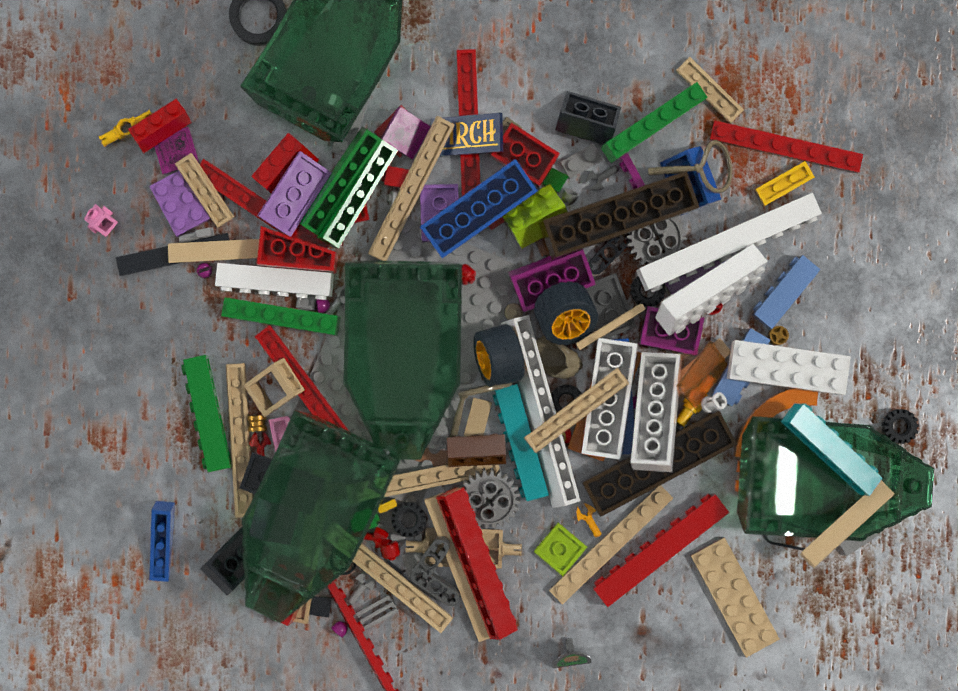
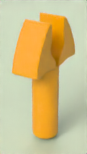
M584 503L588 510L586 516L581 513L577 506V520H585L593 535L599 537L601 531L592 518L593 512L596 511L595 508Z

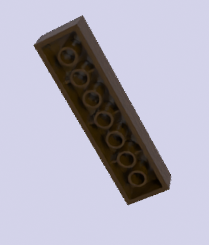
M685 171L545 219L539 223L550 257L553 260L691 212L700 207L688 173Z
M716 410L676 431L672 472L633 470L631 456L587 478L582 481V484L597 513L602 517L738 444L720 410Z

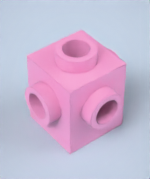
M97 204L87 212L84 218L89 223L87 227L95 234L100 232L105 237L118 223L111 216L113 214L112 211L105 206L101 208Z

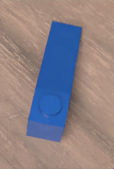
M156 501L151 510L149 580L169 582L175 502Z

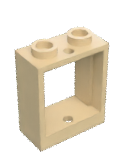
M284 358L273 363L244 384L248 394L252 397L264 417L275 412L305 391ZM271 372L287 395L274 405L258 382Z

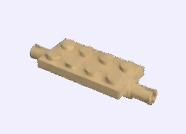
M426 527V537L423 541L406 540V546H414L406 547V553L424 554L433 540L438 537L435 527ZM482 529L484 542L489 548V555L496 568L502 569V557L504 555H522L521 550H514L522 549V544H504L503 529ZM438 544L437 550L435 551L437 554L439 550L442 548L441 544ZM428 556L425 558L427 564L432 565L435 563L433 557ZM446 556L437 567H450Z

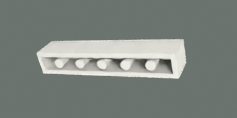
M217 263L215 286L221 287L220 291L232 292V288L239 289L240 293H251V290H257L258 294L270 295V292H277V296L288 297L289 293L296 294L297 298H307L308 295H313L317 300H326L327 297H332L334 274Z

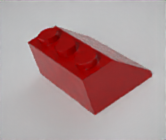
M287 133L251 177L272 194L299 151L317 163L319 159L290 133Z

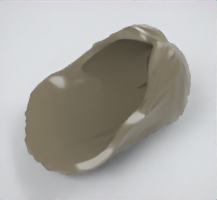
M541 336L536 340L544 371L551 377L569 379L583 368L582 360L577 352L570 350L564 345L553 344L545 336Z

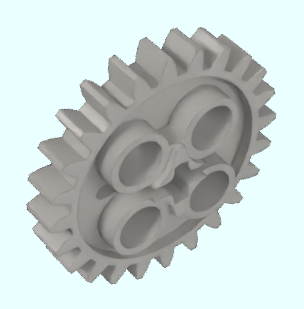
M677 216L662 221V230H659L656 224H653L650 228L647 226L630 232V235L625 237L626 240H630L626 247L632 248L629 254L635 253L633 260L640 259L639 265L641 266L644 263L648 265L678 252L680 249L686 248L682 241L687 240V238L683 237L682 234L687 231L680 229L684 223L678 224L677 220L679 217ZM640 230H644L647 233L646 239L640 237ZM658 235L659 239L654 241L653 238ZM666 238L672 240V247L666 245ZM650 247H654L656 249L655 256H652L649 253Z
M483 468V474L476 470V476L473 477L469 474L470 481L464 480L463 484L465 486L464 489L469 495L470 505L475 511L478 526L481 527L482 524H485V529H488L489 525L492 524L493 529H495L498 523L503 527V521L505 520L509 523V516L515 517L514 511H519V506L516 505L521 503L520 498H517L520 496V491H516L518 485L513 484V478L508 479V473L502 476L500 469L497 473H494L493 468H491L490 472L487 473L486 469ZM492 483L495 487L489 489L486 485ZM474 495L480 496V499L473 500L471 499V497ZM501 497H505L508 499L505 502L498 501V499ZM485 509H491L492 513L486 514L483 511Z

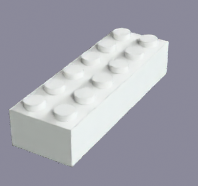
M752 244L662 301L656 315L657 321L669 336L675 332L676 334L680 333L690 322L694 324L704 313L709 314L714 311L718 304L721 303L723 305L727 303L734 294L739 295L745 291L748 285L758 283L768 261L756 246Z
M598 338L591 387L616 368H619L629 384L587 415L581 454L621 459L638 348L637 343Z
M733 340L731 343L727 379L846 395L851 356Z
M641 352L631 455L633 470L672 472L682 366L680 354Z

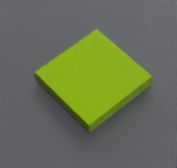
M558 522L533 552L560 575L564 576L587 549V546Z

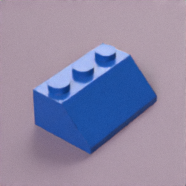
M701 146L691 148L660 162L661 167L695 166L697 163L700 164L704 152ZM706 160L703 167L705 176L710 185L718 189ZM697 171L687 172L700 208L722 200L719 193L711 192L706 188L700 173H697ZM664 174V175H665V178H668V177H671V176L676 175V174Z

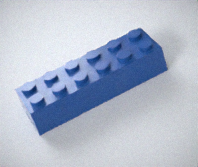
M514 159L425 222L420 228L441 258H444L538 190L517 160Z

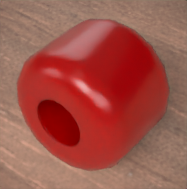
M468 264L461 265L455 272V278L462 285L472 284L476 279V271Z
M389 540L388 544L380 545L382 557L390 561L395 560L400 555L399 543L396 540Z

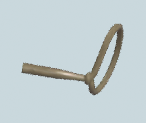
M717 140L707 144L700 164L697 163L695 166L648 168L649 175L697 171V173H700L706 188L714 193L726 191L732 181V164L729 152ZM713 145H717L722 149L727 161V182L720 189L710 185L703 170Z
M512 383L490 387L484 385L466 390L465 392H459L458 397L460 400L449 438L458 435L464 401L468 396L507 388Z

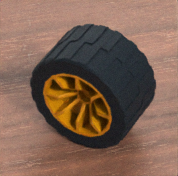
M567 281L554 284L544 290L535 302L534 312L545 338L553 344L569 345L577 343L590 335L598 323V312L588 291L577 282Z
M504 324L475 333L473 338L474 355L478 370L485 384L490 387L522 380L525 372L524 356L519 339L512 327Z

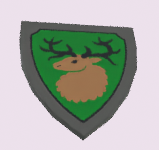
M566 639L567 653L554 660L553 668L590 664L591 657L585 653L576 652L573 639Z

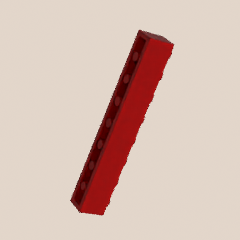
M464 487L453 488L436 496L489 638L501 640L518 630L516 619L510 610L509 600L505 597L503 584L497 576L496 566L489 555V548L484 542L482 529L476 521V514L470 505L469 495Z
M708 493L700 499L701 503L699 505L689 507L685 511V516L681 519L679 517L675 518L669 523L671 526L667 530L661 529L654 535L656 537L654 540L644 542L639 547L640 551L636 554L630 553L624 558L625 562L622 565L616 564L609 570V575L605 578L601 576L594 582L595 586L592 588L607 607L730 513L716 494L710 495Z

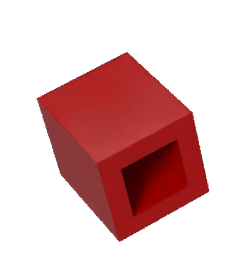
M388 166L381 181L384 182L385 187L400 189L410 169Z

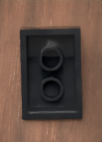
M245 525L200 568L227 596L271 552L259 539L247 535L249 529Z

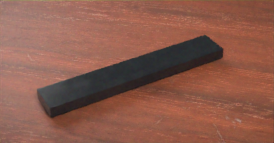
M229 233L184 243L228 241L230 237ZM168 246L116 257L119 276L185 263H169Z

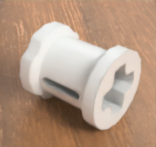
M721 392L715 393L712 397L706 396L701 401V407L706 413H713L716 409L722 410L727 405V399Z

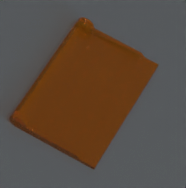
M712 341L707 343L677 384V388L694 409L698 407L728 366L725 358Z

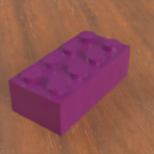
M583 249L553 260L548 256L508 272L523 312L534 309L539 295L554 284L570 281L577 282L585 288L596 285Z

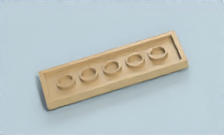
M725 537L690 555L746 658L780 640Z

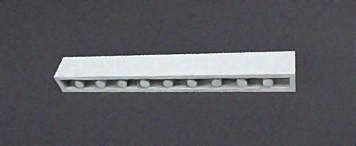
M813 193L643 266L636 271L645 291L651 289L652 292L663 288L661 284L668 282L671 285L680 281L679 277L686 274V277L696 274V269L703 267L704 270L715 265L714 261L718 259L721 262L732 258V253H740L752 244H755L756 247L766 243V238L772 236L773 239H776L783 235L782 231L789 229L792 232L801 228L800 224L805 221L807 225L817 221V216L822 214Z
M526 315L502 322L501 325L508 324L511 326L521 344L525 372L522 380L517 382L532 432L554 416L556 411L530 317ZM561 434L537 452L552 508L580 501Z

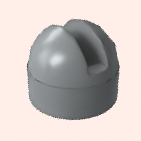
M565 188L562 200L564 203L568 201V204L571 205L577 200L579 194L572 189Z

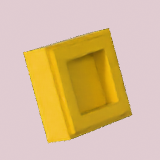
M394 498L377 506L379 513H383L396 507L398 503Z

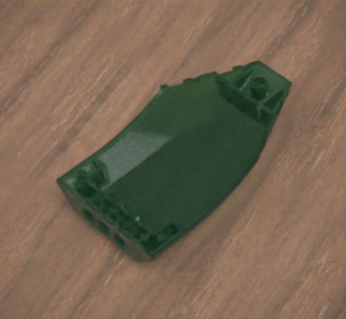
M293 0L275 33L240 87L257 105L321 140L342 142L375 90L400 43L403 0Z
M356 261L345 263L343 383L381 459L421 460L460 385L462 264L435 261Z
M294 410L264 478L242 518L243 566L245 569L244 589L246 591L245 606L281 623L345 573L352 564L401 460L387 449L329 421L309 413Z
M752 416L742 434L737 515L744 534L818 538L864 495H859L781 422L783 418ZM825 423L829 428L836 430L842 440L850 443L853 451L864 456L865 462L868 465L874 466L879 471L878 474L883 478L882 481L895 493L892 498L846 540L862 542L867 537L875 533L878 534L885 528H890L902 522V520L932 507L933 467L925 464L920 458L913 456L905 448L896 442H892L887 436L880 434L870 425Z

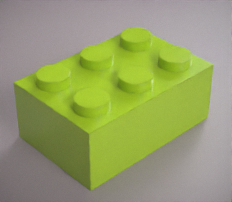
M549 184L502 217L515 240L523 249L543 238L539 226L541 221L568 211L556 191Z

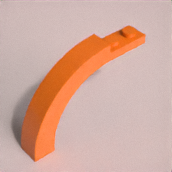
M794 388L784 390L767 398L747 417L737 435L736 442L738 445L734 446L733 451L734 457H740V461H737L736 472H739V478L735 480L734 487L738 496L747 497L751 452L756 437L763 426L778 413L791 408L794 403L817 406L818 392Z

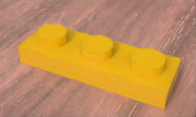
M806 161L758 187L755 189V192L763 206H766L815 177Z

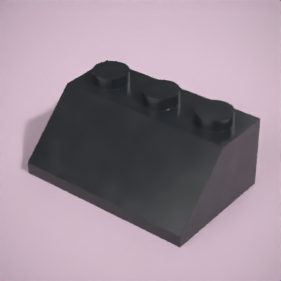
M567 91L555 130L604 145L614 136L621 107Z

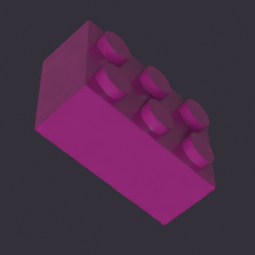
M646 307L638 345L697 356L704 317H701L694 324L690 322L680 333L676 334L675 332L669 336L656 319L659 308Z

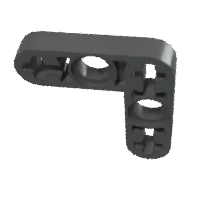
M439 536L433 540L416 563L410 578L416 585L444 604L454 606L460 599L459 590L433 572L450 548L449 540L444 536ZM444 543V548L442 547L437 554L435 551L438 544ZM431 556L435 559V563L432 565L427 564L425 558ZM417 573H423L419 578L416 577ZM436 581L441 585V588L435 590L430 586V583ZM455 594L454 598H448V595Z

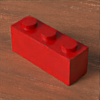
M176 98L129 128L128 131L144 154L192 122Z

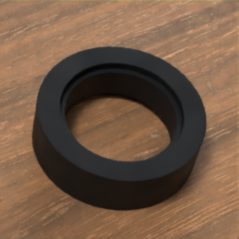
M232 0L229 8L230 24L237 36L244 42L256 46L268 45L276 41L285 31L288 13L283 0H269L276 7V22L270 30L259 34L247 31L240 21L241 10L250 0Z

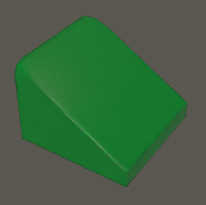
M552 168L542 184L545 186L551 184L556 193L559 194L569 176Z

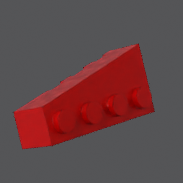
M261 226L257 256L258 266L337 273L338 254L335 251Z

